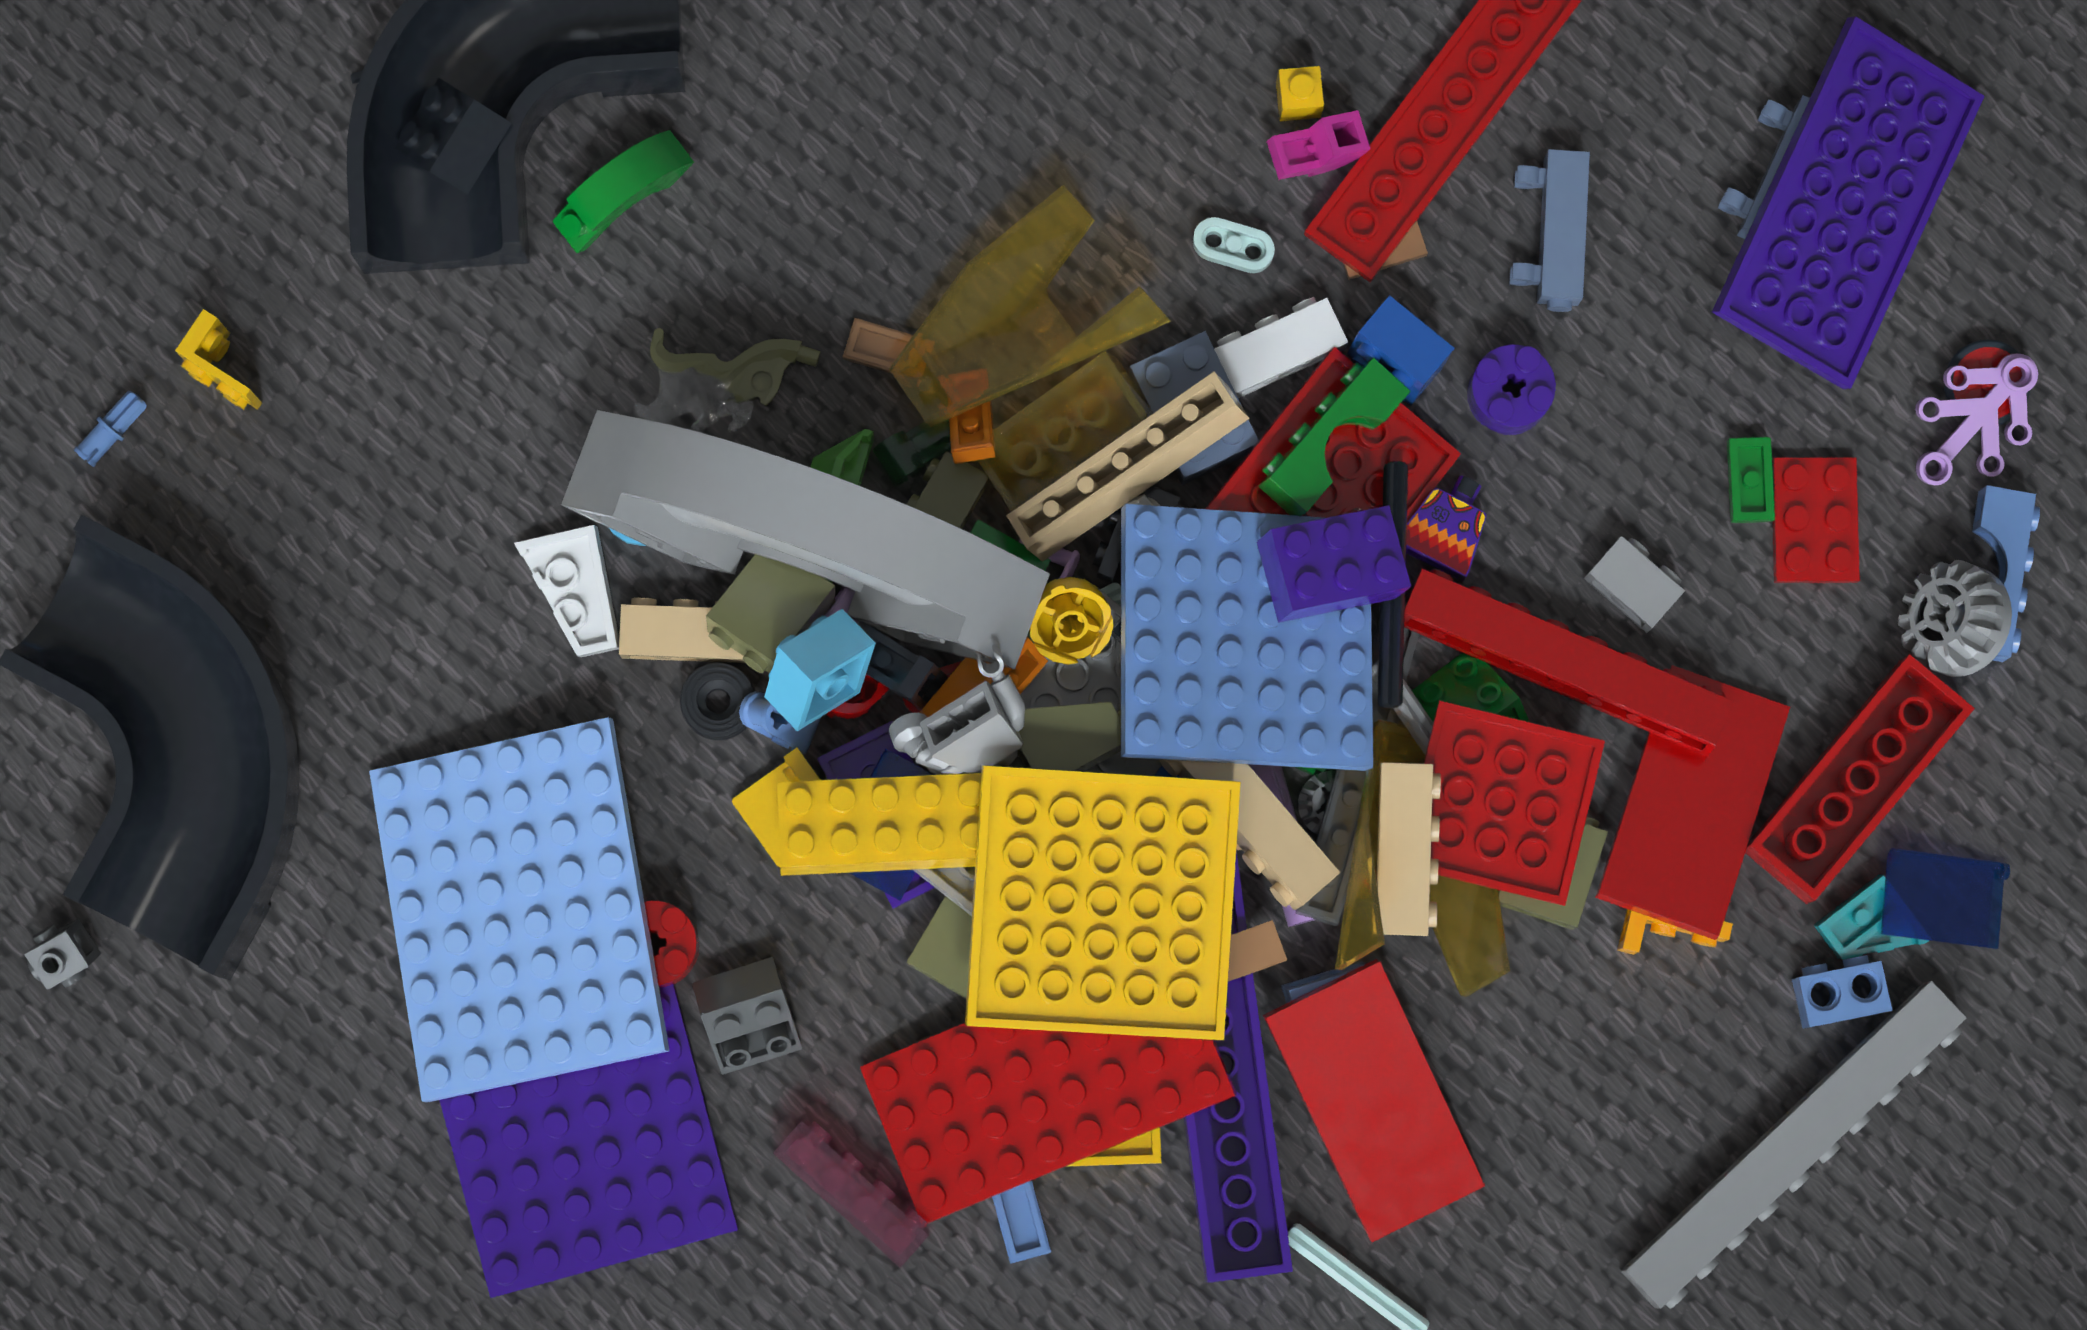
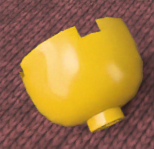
M1075 577L1054 579L1046 584L1029 629L1030 637L1039 653L1053 662L1070 665L1078 663L1077 659L1085 658L1088 655L1092 658L1099 654L1110 640L1114 627L1110 605L1098 587L1085 579Z

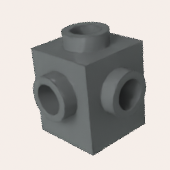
M78 918L59 930L53 924L40 931L32 938L35 944L24 955L28 960V968L33 977L38 981H42L48 990L59 983H62L64 988L82 979L86 975L84 969L89 967L100 956L101 952Z

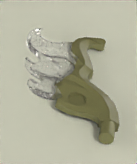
M657 328L652 337L650 354L653 362L659 368V393L655 401L648 406L641 405L638 402L634 405L638 414L643 419L660 423L671 422L684 414H695L698 417V421L690 426L693 431L704 430L715 424L719 418L731 415L734 421L727 427L728 433L739 431L751 419L755 399H760V403L764 406L772 402L778 394L784 372L790 364H796V361L816 367L821 351L803 346L802 341L771 339L753 345L732 361L723 362L715 354H674L668 352L663 346L665 333L663 329Z

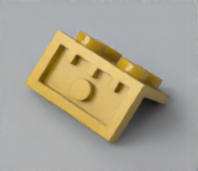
M203 309L175 350L184 360L181 367L187 370L191 377L207 387H210L212 382L218 384L216 389L223 394L224 398L244 410L247 404L258 410L262 402L251 389L211 364L212 360L215 362L220 361L227 352L230 341L227 338L230 332L217 317Z
M795 748L783 757L784 763L732 799V803L778 867H780L777 782L820 780L798 748Z

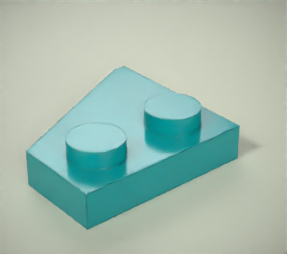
M1878 874L1814 924V927L1837 958L1842 960L1863 956V954L1890 951L1894 950V948L1913 944H1925L1931 940L1886 877Z

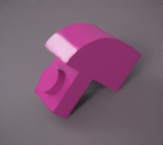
M1358 110L1323 117L1309 129L1275 135L1267 140L1278 180L1305 174L1312 177L1336 170L1354 162L1370 150Z

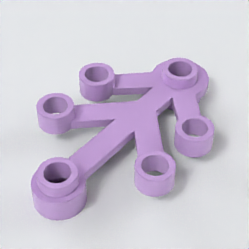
M2014 353L2005 356L1997 367L1967 369L1963 366L1954 365L1944 372V384L1951 390L1961 391L1966 389L1969 384H1996L1984 398L1939 400L1935 397H1923L1917 402L1915 411L1917 416L1923 421L1934 422L1940 417L1968 415L1936 452L1924 453L1918 459L1916 473L1921 481L1930 485L1945 483L1952 474V459L1980 428L1982 454L1977 459V469L1985 476L1994 477L1999 475L2004 469V459L2000 455L1998 408L2008 397L2011 422L2005 427V439L2010 444L2018 446L2025 445L2030 441L2032 428L2028 424L2026 393L2035 386L2038 379L2037 366L2030 357ZM2015 366H2018L2022 371V377L2017 382H2013L2009 377L2010 370ZM1956 370H1960L1964 375L1963 382L1958 386L1953 385L1951 382V375ZM1931 401L1936 406V412L1933 416L1927 417L1923 413V406ZM2021 425L2024 428L2025 434L2021 440L2016 441L2012 437V430L2015 426ZM1990 456H1993L1997 461V466L1992 472H1988L1984 468V461ZM1931 460H1935L1939 466L1938 472L1933 476L1928 475L1925 469L1926 464Z

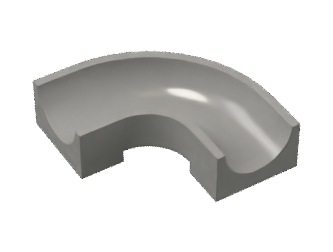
M600 410L596 411L561 504L570 510L686 564L735 574L742 553L745 551L808 571L855 591L847 614L859 622L863 621L874 629L907 644L977 660V653L979 652L983 662L994 663L997 660L992 650V645H995L1002 652L1004 667L1015 669L1050 575V573L952 524L830 474L697 431Z

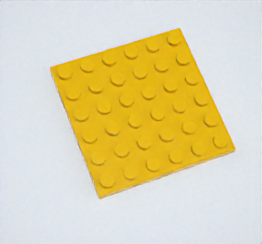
M982 765L965 1025L1224 1040L1241 782Z

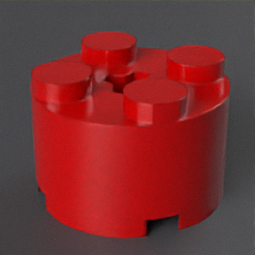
M646 901L644 903L651 941L652 935L658 934L661 940L667 942L666 947L659 948V955L654 956L658 986L675 985L689 974L698 959L700 944L697 930L687 915L676 906L663 901Z

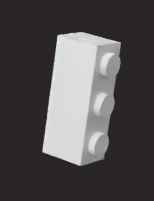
M1314 297L1306 299L1293 306L1294 313L1279 319L1277 314L1271 315L1255 324L1257 330L1243 336L1237 331L1217 341L1219 347L1214 350L1238 398L1322 361L1334 347L1340 352L1346 349L1348 340L1328 298L1316 302Z

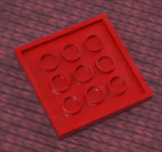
M1439 700L1423 763L1433 764V773L1441 774L1440 799H1432V816H1439L1440 818L1439 842H1431L1430 859H1438V875L1565 906L1605 741Z

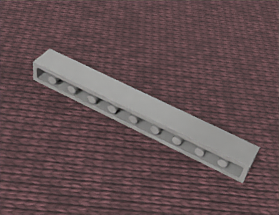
M1932 981L1921 984L1620 1271L1654 1308L1661 1309L1664 1305L1669 1309L1673 1308L1687 1295L1688 1291L1684 1286L1695 1276L1700 1280L1706 1277L1719 1264L1715 1257L1724 1248L1728 1247L1732 1251L1739 1246L1750 1234L1746 1228L1757 1217L1762 1222L1780 1206L1776 1199L1785 1190L1789 1189L1793 1193L1800 1188L1811 1176L1807 1170L1818 1159L1823 1164L1841 1148L1837 1141L1846 1132L1850 1131L1853 1135L1871 1120L1872 1117L1868 1112L1878 1102L1884 1106L1902 1090L1898 1083L1910 1073L1915 1077L1922 1072L1932 1061L1928 1055L1939 1044L1943 1048L1950 1045L1962 1033L1958 1026L1966 1017Z

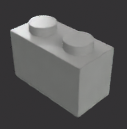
M1621 536L1584 579L1642 630L1648 633L1685 590L1679 586L1681 580L1672 570L1663 565L1659 569L1647 558L1650 554L1642 544L1633 538L1627 541Z

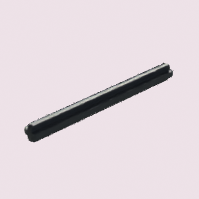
M1390 461L1384 466L1383 507L1390 506L1406 565L1408 465L1401 461ZM1405 592L1396 599L1380 602L1378 705L1384 708H1397L1403 703Z

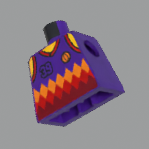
M1460 475L1450 494L1435 487L1407 523L1406 554L1463 582L1470 571L1487 516L1484 511L1472 506L1482 486L1476 481Z

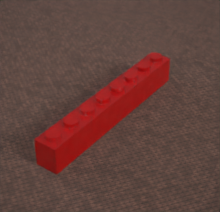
M1424 569L1421 570L1405 607L1404 628L1708 757L1716 747L1734 703L1733 700L1726 698L1721 690L1708 685L1700 687L1686 681V677L1675 670H1660L1647 664V660L1638 654L1631 652L1622 654L1610 649L1608 644L1600 638L1594 636H1585L1584 638L1570 632L1569 627L1554 619L1544 621L1530 615V610L1520 604H1504L1493 599L1488 591L1480 587H1464L1453 582V578L1447 573L1439 570H1430V572Z

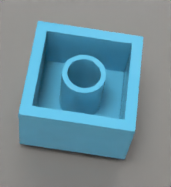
M843 609L829 617L821 616L811 624L809 629L798 636L790 635L777 646L776 658L768 676L769 682L764 697L796 731H799L860 693L876 643Z

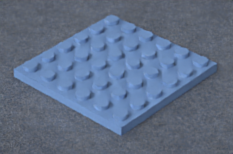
M1125 504L1121 508V757L1369 771L1373 768L1371 604L1278 623L1257 546V541L1270 529L1323 519L1325 517H1299L1296 515Z

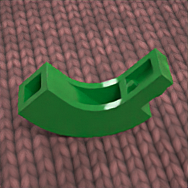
M670 130L649 137L612 159L583 182L566 199L568 205L552 222L576 253L585 251L622 213L645 197L671 187L694 161Z

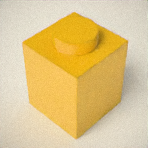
M1320 66L1279 69L1276 88L1280 121L1321 118L1324 101Z

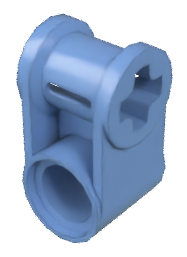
M755 691L749 693L743 699L739 714L742 723L747 728L772 739V742L789 749V746L792 747L791 750L798 748L802 754L806 755L821 717L796 731L764 697L765 693Z

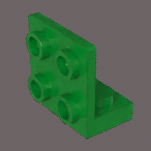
M1461 653L1412 690L1432 722H1434L1439 700L1530 722L1519 696L1486 662L1465 653Z

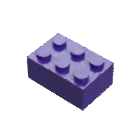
M1390 506L1273 528L1257 541L1278 623L1396 599L1411 587Z

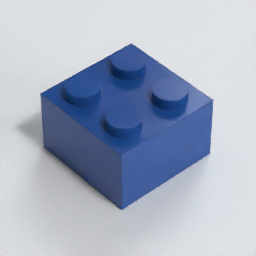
M1389 295L1360 329L1347 355L1352 358L1351 361L1353 363L1358 362L1361 366L1374 357L1411 391L1403 401L1412 406L1442 370L1455 348Z

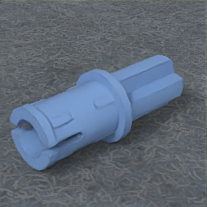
M132 391L126 392L103 418L99 416L96 419L99 423L73 450L83 460H87L88 464L95 467L100 458L117 440L123 441L124 437L122 434L146 409V403L136 393Z

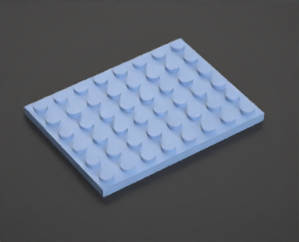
M609 717L369 771L422 1102L437 1101L670 1051L613 719Z

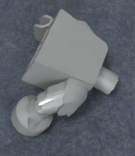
M992 645V650L997 660L991 664L983 662L980 653H977L979 671L986 677H992L994 682L991 685L989 682L984 681L929 717L922 713H909L899 717L889 728L894 748L899 752L907 753L912 758L916 757L917 764L928 767V770L935 773V775L964 774L966 772L969 774L981 773L982 765L993 766L996 763L1001 766L1010 765L1017 757V750L1023 745L1019 731L1025 724V704L1010 675L1005 676L1003 673L1004 661L999 647Z

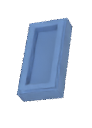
M1032 1181L992 1197L1010 1264L1051 1253Z

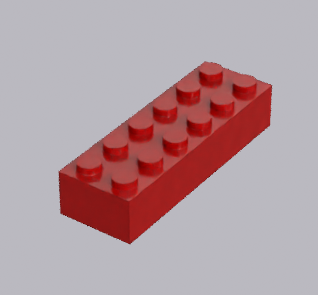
M1910 654L1899 660L1749 840L1745 854L1805 904L1816 901L1975 708Z

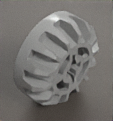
M1954 560L1951 564L1939 562L1930 569L1931 575L1920 573L1914 580L1918 586L1915 594L1905 593L1902 599L1909 606L1907 614L1898 616V626L1906 630L1901 636V643L1903 648L1912 652V656L1926 668L1951 677L1967 676L1987 666L2002 649L2011 626L2012 608L2010 597L1999 578L1981 567L1962 560ZM1948 585L1956 587L1961 595L1959 596L1952 592ZM1926 601H1928L1927 604H1926V606H1925V608H1924V614H1923L1924 619H1923L1922 621H1920V620H1921V614H1922V611H1923V607H1924ZM1929 627L1941 633L1944 640L1931 641L1921 631Z

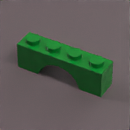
M1374 357L1363 366L1356 362L1340 379L1345 385L1336 396L1330 392L1314 409L1319 414L1310 426L1304 422L1291 435L1288 441L1293 446L1284 456L1278 452L1262 469L1267 476L1258 487L1289 515L1300 517L1308 512L1332 484L1333 481L1325 462V447L1334 428L1353 424L1373 430L1385 422L1411 392Z

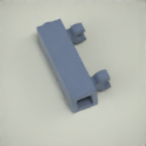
M1802 95L1793 112L1769 99L1766 105H1764L1758 121L1767 126L1781 129L1784 132L1756 194L1752 200L1743 193L1728 187L1718 206L1720 210L1744 218L1737 233L1738 237L1746 238L1810 100L1809 97Z
M1548 149L1544 157L1543 168L1518 165L1517 171H1515L1514 188H1542L1539 265L1513 263V266L1510 268L1509 285H1538L1537 304H1547V310L1571 311L1572 306H1578L1583 299L1590 152Z

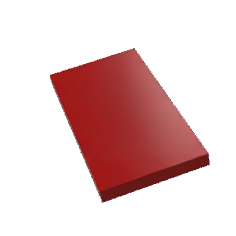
M1671 665L1669 669L1683 674L1686 677V681L1700 687L1703 685L1715 687L1724 692L1725 697L1733 700L1734 703L1717 745L1708 757L1648 732L1595 898L1716 940L1722 929L1790 706Z
M1378 959L1263 1015L1371 1243L1485 1187L1391 983Z

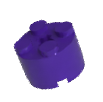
M1522 345L1498 347L1482 358L1471 376L1467 390L1469 407L1477 421L1497 433L1503 435L1524 433L1535 427L1552 405L1556 391L1555 376L1547 360L1535 348ZM1507 382H1510L1512 387H1519L1520 391L1516 398H1513L1511 392H1503Z

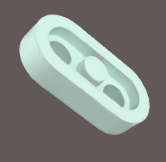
M1217 217L1201 221L1194 231V249L1205 260L1248 273L1261 272L1272 262L1275 251L1274 243L1271 237L1264 231ZM1211 234L1219 236L1221 244L1218 247H1210L1206 243L1207 236ZM1250 246H1255L1260 250L1261 255L1257 259H1250L1247 257L1245 250Z

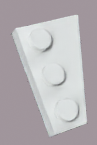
M591 525L514 543L533 573L532 576L536 584L543 591L552 607L553 614L578 657H586L619 649V635L598 527Z

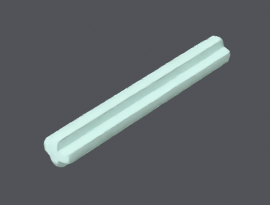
M1296 1223L1290 1228L1288 1238L1289 1245L1401 1330L1428 1329L1430 1323L1426 1318L1304 1226Z

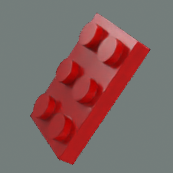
M1857 457L1773 458L1775 520L1773 521L1774 583H1858L1860 581Z

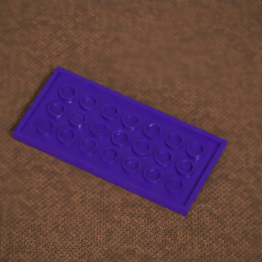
M1858 17L1847 18L1714 305L1712 313L1842 389H1851L1985 96Z

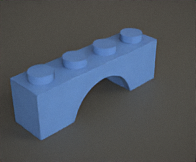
M1987 485L1978 491L1972 532L1985 540L1994 551L1999 566V580L2005 586L2010 597L2012 619L2009 634L2002 649L1993 659V661L2004 662L2011 658L2012 653H2017L2021 641V629L2016 628L2018 612L2022 613L2026 606L2028 590L2022 587L2024 571L2029 572L2033 562L2034 548L2028 547L2030 532L2036 531L2038 526L2040 507L2035 506L2036 494Z

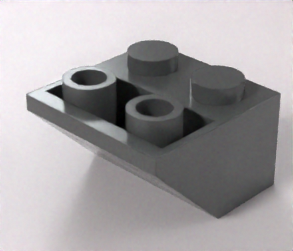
M773 957L692 982L700 1016L722 1075L802 1049Z

